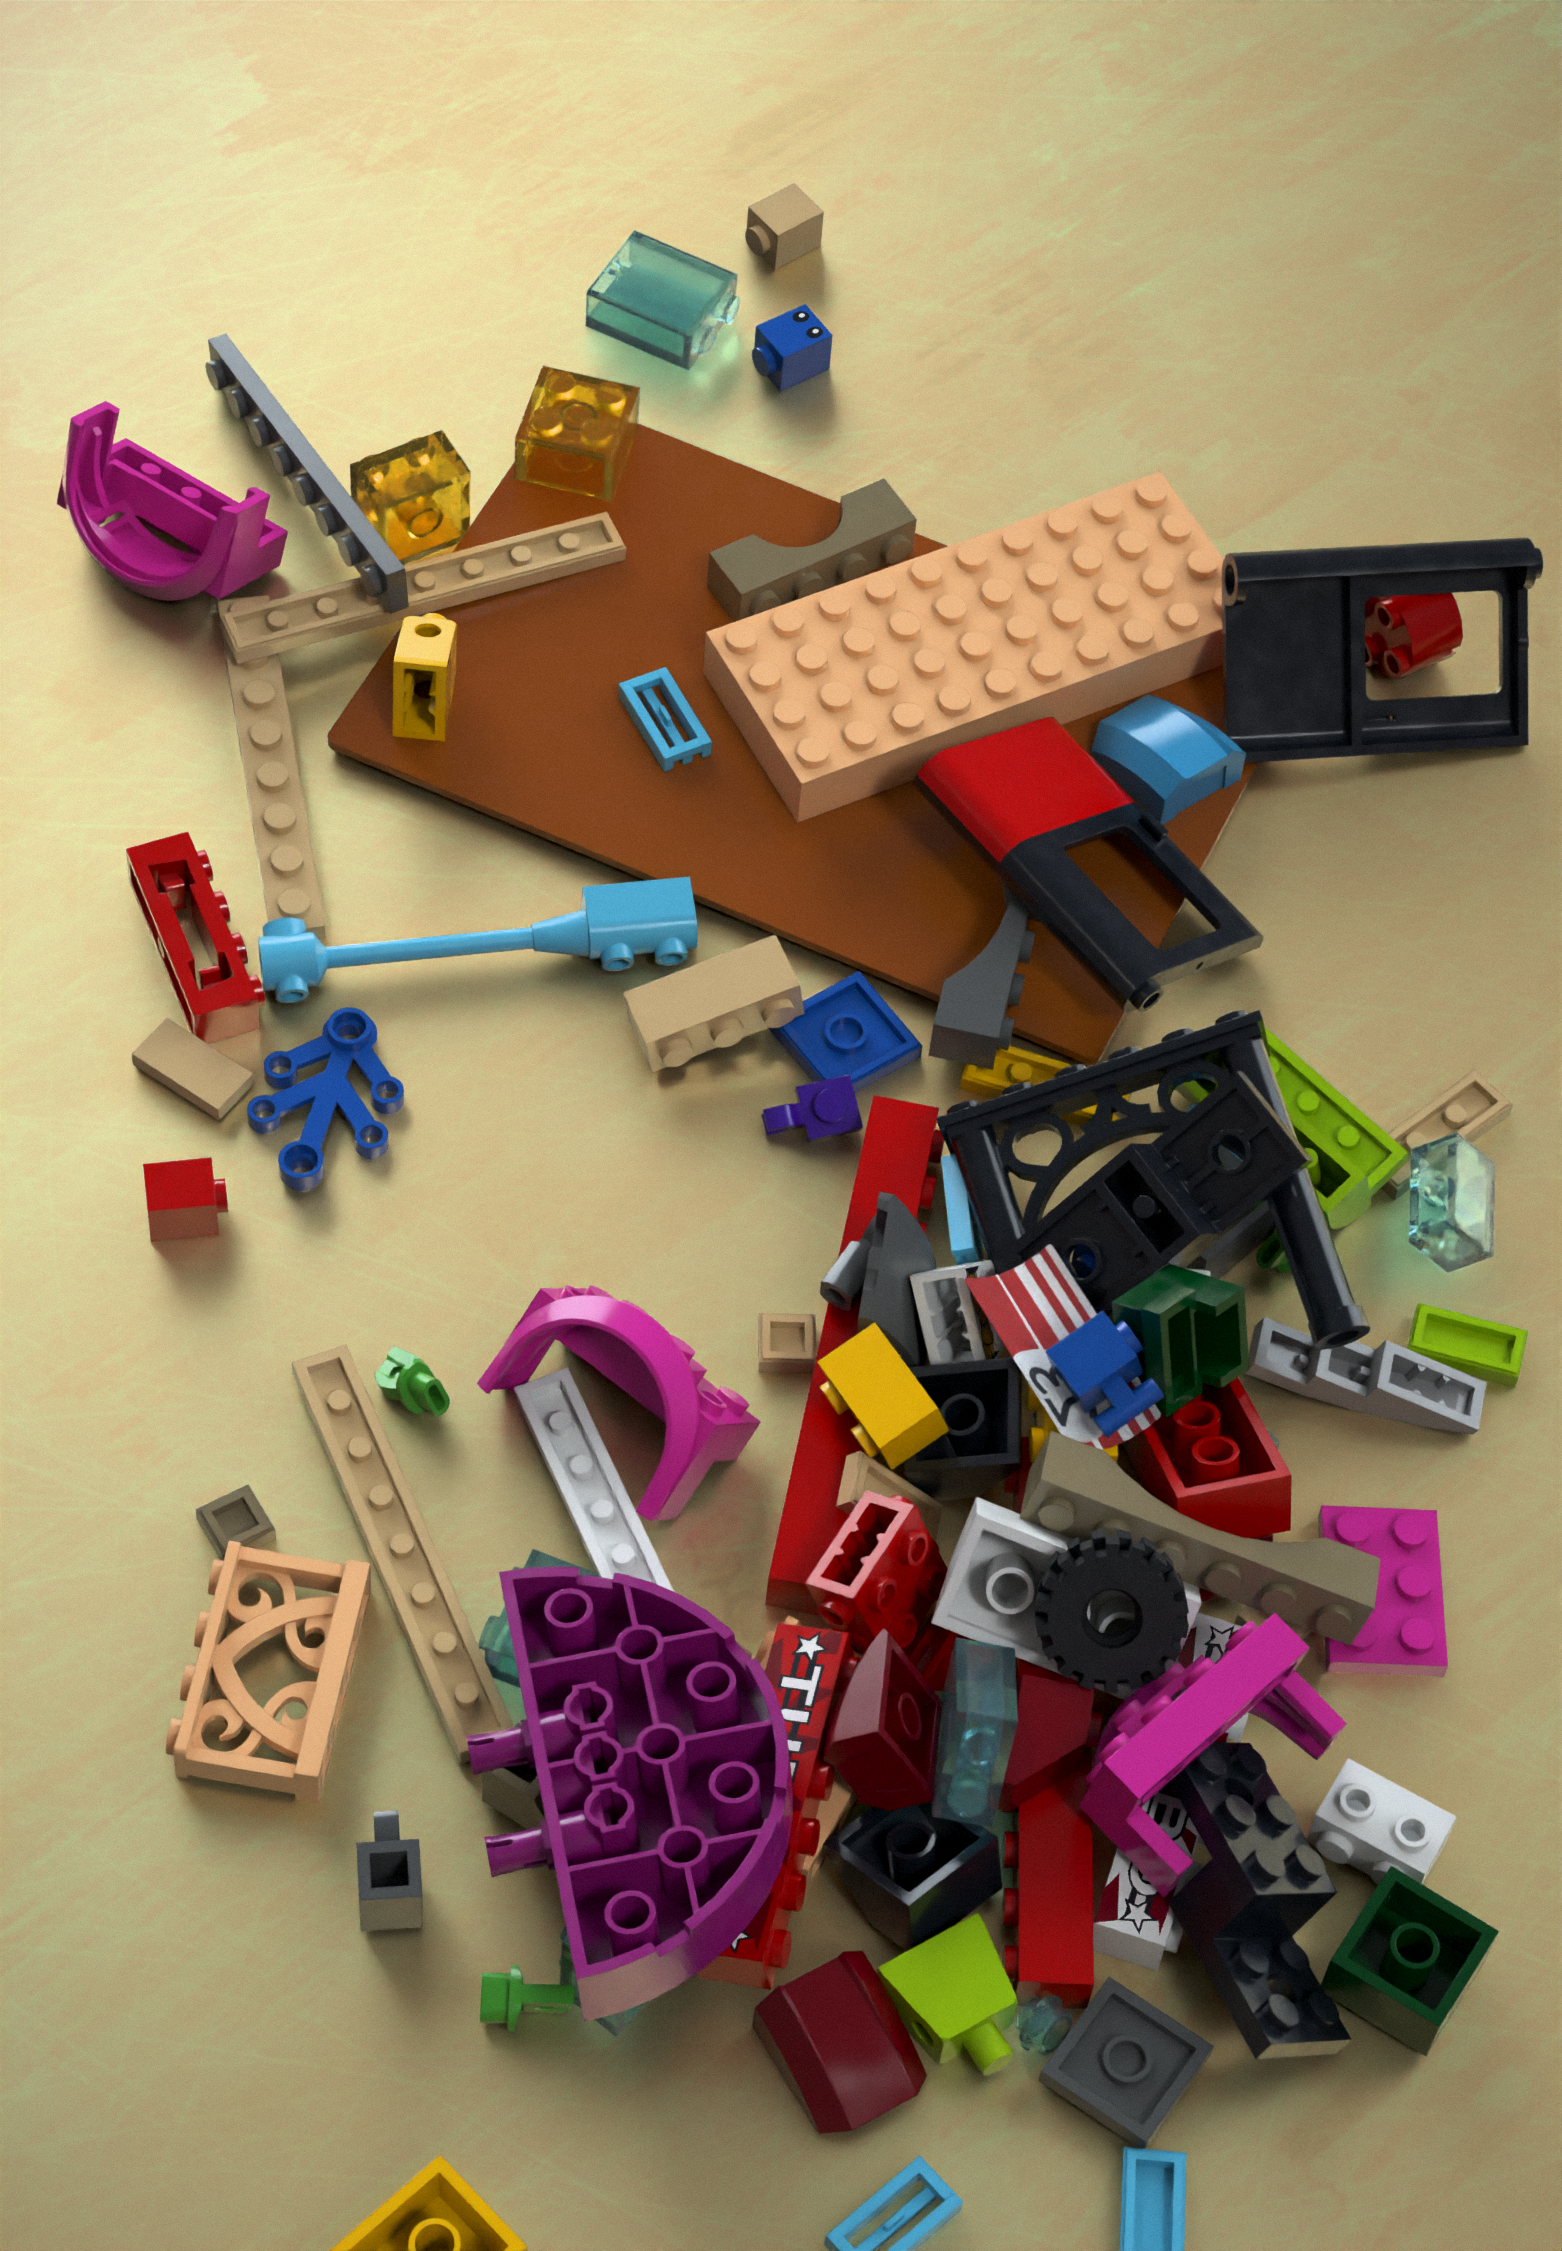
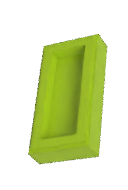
M1418 1303L1414 1313L1407 1349L1470 1376L1515 1387L1520 1374L1528 1331Z

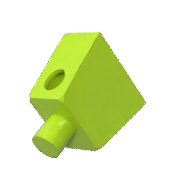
M979 1913L972 1915L878 1967L877 1975L889 1994L908 2033L935 2062L939 2064L946 2063L963 2052L968 2051L982 2074L988 2076L1001 2070L1014 2058L1015 2054L1002 2036L1001 2031L1007 2029L1013 2023L1018 2001Z

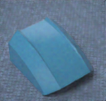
M1149 694L1101 720L1091 749L1093 757L1144 811H1149L1162 825L1175 818L1177 813L1222 787L1225 789L1239 781L1246 753L1235 742L1205 719L1180 706Z

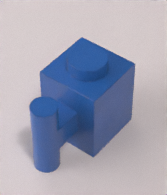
M1104 1311L1098 1313L1045 1351L1052 1369L1085 1413L1104 1400L1109 1402L1111 1406L1093 1418V1421L1106 1438L1165 1397L1151 1377L1134 1390H1131L1127 1385L1143 1373L1138 1356L1136 1355L1143 1350V1347L1123 1320L1114 1326Z

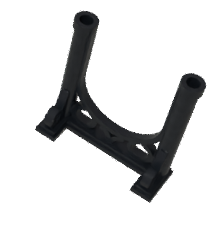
M1244 1010L1233 1011L1219 1017L1213 1026L1195 1032L1190 1028L1179 1029L1164 1036L1161 1040L1162 1043L1141 1050L1136 1046L1125 1047L1110 1054L1107 1058L1108 1061L1087 1068L1083 1064L1071 1065L1059 1070L1054 1075V1079L1036 1085L1030 1082L1014 1084L1004 1089L1000 1097L979 1103L977 1100L960 1102L950 1107L946 1115L937 1117L936 1120L950 1154H955L988 1260H991L994 1264L995 1275H1000L1014 1269L1002 1252L1042 1219L1046 1205L1053 1192L1073 1168L1093 1153L1118 1141L1139 1135L1164 1133L1187 1114V1112L1175 1108L1170 1100L1172 1092L1183 1083L1204 1078L1211 1080L1219 1087L1236 1071H1243L1297 1139L1269 1059L1271 1056L1260 1010L1248 1014ZM1159 1084L1157 1095L1162 1112L1152 1113L1150 1103L1139 1105L1128 1102L1122 1096ZM1097 1105L1092 1118L1080 1126L1083 1136L1074 1142V1136L1070 1127L1060 1117ZM1113 1113L1117 1115L1119 1118H1121L1111 1122L1113 1118ZM1049 1130L1057 1133L1062 1138L1060 1151L1048 1166L1023 1163L1015 1156L1017 1143L1029 1134ZM1228 1136L1221 1142L1220 1145L1244 1160L1245 1147L1239 1138ZM1305 1167L1266 1201L1302 1301L1315 1348L1325 1350L1341 1347L1364 1337L1369 1333L1370 1326L1363 1306L1355 1304L1308 1167ZM1009 1172L1019 1179L1036 1183L1026 1205L1024 1217H1022L1008 1174ZM1035 1411V1412L1033 1413V1418H1034V1421H1035V1424H1036V1427H1037L1036 1411Z

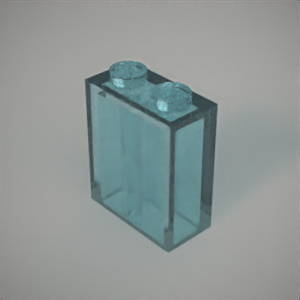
M634 230L587 290L585 326L689 371L701 354L706 356L711 351L717 337V332L723 324H731L736 317L740 306V297L736 296L738 274Z
M955 1637L941 1696L943 1702L934 1799L932 1801V1817L993 1827L1018 1724L1015 1648Z

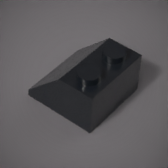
M1013 1357L908 1367L936 1404L949 1428L948 1432L904 1461V1474L910 1484L936 1501L973 1498L980 1496L1021 1468L1022 1371Z
M934 1793V1799L931 1802L891 1811L872 1806L823 1843L825 1854L871 1925L906 1951L956 1925L1003 1888L998 1837L936 1793Z

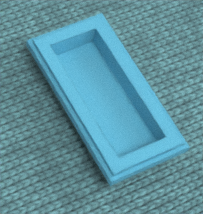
M1123 2147L1120 2251H1184L1187 2153Z

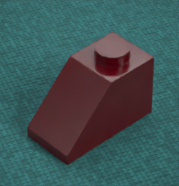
M1023 1674L1016 1702L998 1810L1010 1812L1074 1773L1080 1767L1084 1748L1096 1749L1103 1713L1091 1711L1095 1688L1089 1690L1077 1684Z

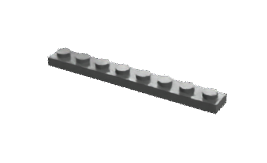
M225 333L208 339L211 361L206 362L205 368L212 387L216 391L222 390L227 397L233 415L237 419L243 418L257 447L266 448L280 477L287 476L292 483L299 503L303 507L309 505L315 513L317 524L323 535L326 537L331 535L338 544L340 555L348 567L354 566L360 573L362 583L368 595L372 598L377 596L390 614L409 607L406 571L403 564L229 336Z

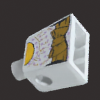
M991 1260L943 1267L910 1276L930 1365L998 1359L1005 1345L964 1279L995 1276L994 1264ZM970 1348L972 1349V1352H965Z

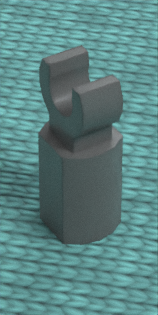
M876 1215L867 1226L859 1242L851 1241L821 1281L820 1295L827 1302L841 1310L851 1311L862 1296L869 1249L872 1246Z

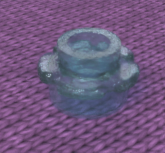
M1047 1996L1041 2000L1035 1997L1023 2007L1016 2021V2028L1020 2030L1019 2039L1023 2049L1031 2050L1034 2048L1042 2055H1048L1057 2049L1071 2028L1073 2016L1062 2007L1061 1998L1058 1996Z

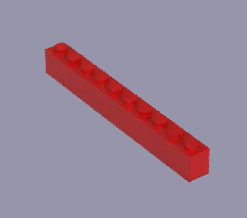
M873 1095L838 1258L851 1241L859 1242L867 1226L876 1215L879 1192L894 1194L908 1208L916 1220H918L920 1208L931 1210L937 1177L927 1175L929 1162L940 1164L945 1142L941 1131L936 1130L938 1107ZM917 1221L926 1234L927 1223ZM862 1296L851 1311L841 1310L828 1302L768 1577L765 1605L820 1616L817 1612L818 1605L805 1582L849 1517L847 1513L836 1507L846 1456L858 1451L865 1452L850 1431L858 1425L851 1413L847 1410L838 1415L819 1388L827 1382V1379L817 1362L857 1335Z
M1022 1437L1021 1468L1003 1480V1493L1013 1494V1510H1009L1019 1514L1021 1513L1029 1469L1033 1464L1029 1459V1437ZM1013 1656V1667H1004L1002 1701L1003 1703H1013L1014 1719L1023 1674L1079 1685V1681L1071 1678L1067 1679L1059 1673ZM1004 1721L1003 1757H1007L1013 1721ZM1084 1748L1080 1767L1077 1771L1010 1812L1002 1810V1812L1013 1813V1832L1004 1831L1002 1842V1868L1013 1869V1888H1004L1002 1925L1013 1926V1945L1003 1946L1002 1964L1010 1982L1013 1983V1989L1018 2001L1017 2006L1086 2009L1089 2004L1094 1986L1092 1819L1079 1805L1090 1787L1085 1778L1092 1771V1748Z

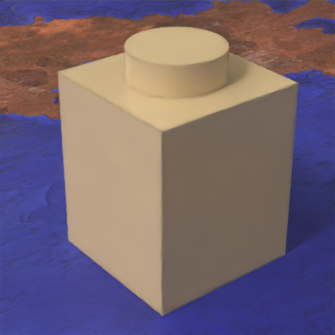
M793 183L748 206L747 230L745 232L746 242L755 255L761 256L776 270L821 246L824 211Z

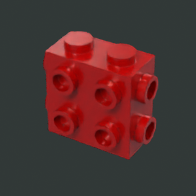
M867 1490L805 1582L818 1605V1614L828 1623L831 1630L849 1633L853 1651L861 1655L864 1654L883 1628L889 1632L902 1650L909 1646L916 1635L921 1621L934 1601L938 1600L948 1570L939 1553L938 1544L931 1538L920 1517L921 1512L913 1502L899 1495H892L889 1498Z

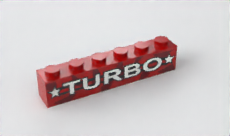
M778 1623L765 1673L776 1693L784 1717L793 1784V1820L789 1845L781 1870L767 1899L750 1924L735 1941L709 1965L697 1973L700 1979L771 1990L777 1968L784 1969L788 1963L792 1941L791 1932L787 1930L791 1912H799L804 1902L806 1877L801 1873L806 1855L814 1856L817 1851L820 1837V1821L816 1819L820 1801H828L833 1789L834 1766L829 1762L823 1761L827 1734L846 1683L861 1659L854 1657L849 1633L784 1623Z

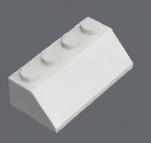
M976 1497L954 1549L931 1623L1059 1673L1057 1671V1662L1054 1659L1049 1661L1042 1650V1641L1038 1637L1036 1630L1034 1599L1037 1596V1582L1041 1571L1047 1572L1049 1568L1048 1560L1056 1551L1062 1555L1068 1550L1067 1542L1072 1540V1538L1020 1518L1019 1513ZM1183 1581L1189 1613H1187L1188 1637L1202 1602L1199 1588ZM1108 1590L1097 1594L1091 1600L1087 1609V1617L1091 1625L1099 1632L1118 1634L1125 1631L1132 1624L1136 1611L1134 1603L1126 1594L1120 1591ZM1186 1637V1638H1182L1181 1641H1180L1181 1651H1182V1648H1183V1646H1184V1644H1185V1641H1186L1187 1637ZM1179 1656L1175 1662L1170 1658L1165 1662L1166 1671L1176 1664ZM1152 1674L1143 1678L1144 1685L1155 1680ZM1070 1675L1069 1678L1079 1681L1077 1676ZM1129 1683L1117 1684L1118 1693L1109 1694L1126 1700L1138 1689L1131 1691ZM1093 1684L1094 1688L1105 1692L1104 1684Z

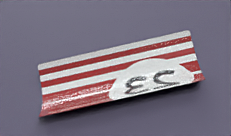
M1048 1244L1037 1255L1020 1266L1004 1273L982 1278L964 1279L1061 1435L1103 1450L1131 1439L1160 1418L1161 1413L1154 1404L1106 1438L1093 1421V1418L1110 1407L1109 1402L1104 1400L1085 1413L1052 1369L1045 1351L1097 1314L1051 1244ZM1136 1377L1127 1385L1131 1390H1134L1142 1383Z

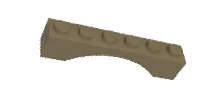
M1050 1431L1029 1469L1020 1518L1072 1539L1079 1536L1081 1542L1092 1539L1091 1531L1103 1529L1105 1537H1117V1529L1131 1532V1539L1138 1542L1141 1541L1142 1537H1145L1154 1542L1155 1550L1159 1554L1165 1551L1171 1558L1176 1573H1180L1182 1581L1269 1615L1276 1613L1282 1620L1351 1646L1375 1609L1381 1558L1327 1537L1304 1542H1269L1244 1538L1211 1528L1179 1513L1152 1496L1128 1476L1107 1452L1054 1431Z

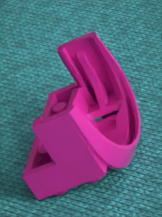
M107 401L71 417L63 473L56 504L67 510L76 534L91 557L117 582L138 594L158 600H182L197 595L200 592L220 600L280 566L288 531L265 518L270 499L269 494L257 487H251L247 490L245 500L238 503L127 438L113 444L120 409ZM115 513H124L122 517L103 527L100 526V524L105 522L106 518ZM136 516L145 519L152 529L167 532L187 544L189 550L196 554L183 552L167 545L149 532Z
M568 1285L565 1288H540L502 1349L477 1382L480 1388L487 1394H490L492 1390L508 1389L515 1395L514 1387L528 1382L554 1340H558L666 1423L663 1454L659 1466L636 1509L637 1513L650 1521L676 1519L712 1464L716 1461L736 1460L761 1423L746 1411L749 1403L742 1396L724 1386H720L718 1389L703 1377L707 1370L692 1359L695 1351L687 1343L670 1335L661 1324L637 1305L626 1300L620 1301L615 1299L604 1290L592 1285L589 1288H574Z
M1276 1613L1271 1615L1259 1627L1252 1621L1247 1622L1226 1643L1225 1647L1228 1651L1216 1663L1209 1657L1206 1659L1203 1655L1198 1657L1186 1669L1178 1662L1160 1678L1138 1689L1115 1711L1098 1742L1093 1769L1085 1778L1090 1787L1079 1807L1132 1861L1163 1898L1176 1888L1175 1885L1182 1874L1194 1862L1142 1808L1147 1801L1247 1712L1276 1727L1316 1761L1331 1748L1347 1724L1295 1671L1310 1647Z

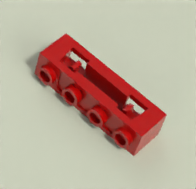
M188 831L127 848L129 883L190 1033L207 1044H212L259 1030L258 1007L266 1005L263 987L258 975L248 976L244 964L248 963L245 944L239 932L230 933L227 922L231 921L228 904L221 890L217 892L212 890L210 881H213V872L206 851L204 849L196 851ZM185 892H189L191 897L192 918L212 964L211 967L199 970L200 991L196 984L195 959L175 913L177 910L187 908Z

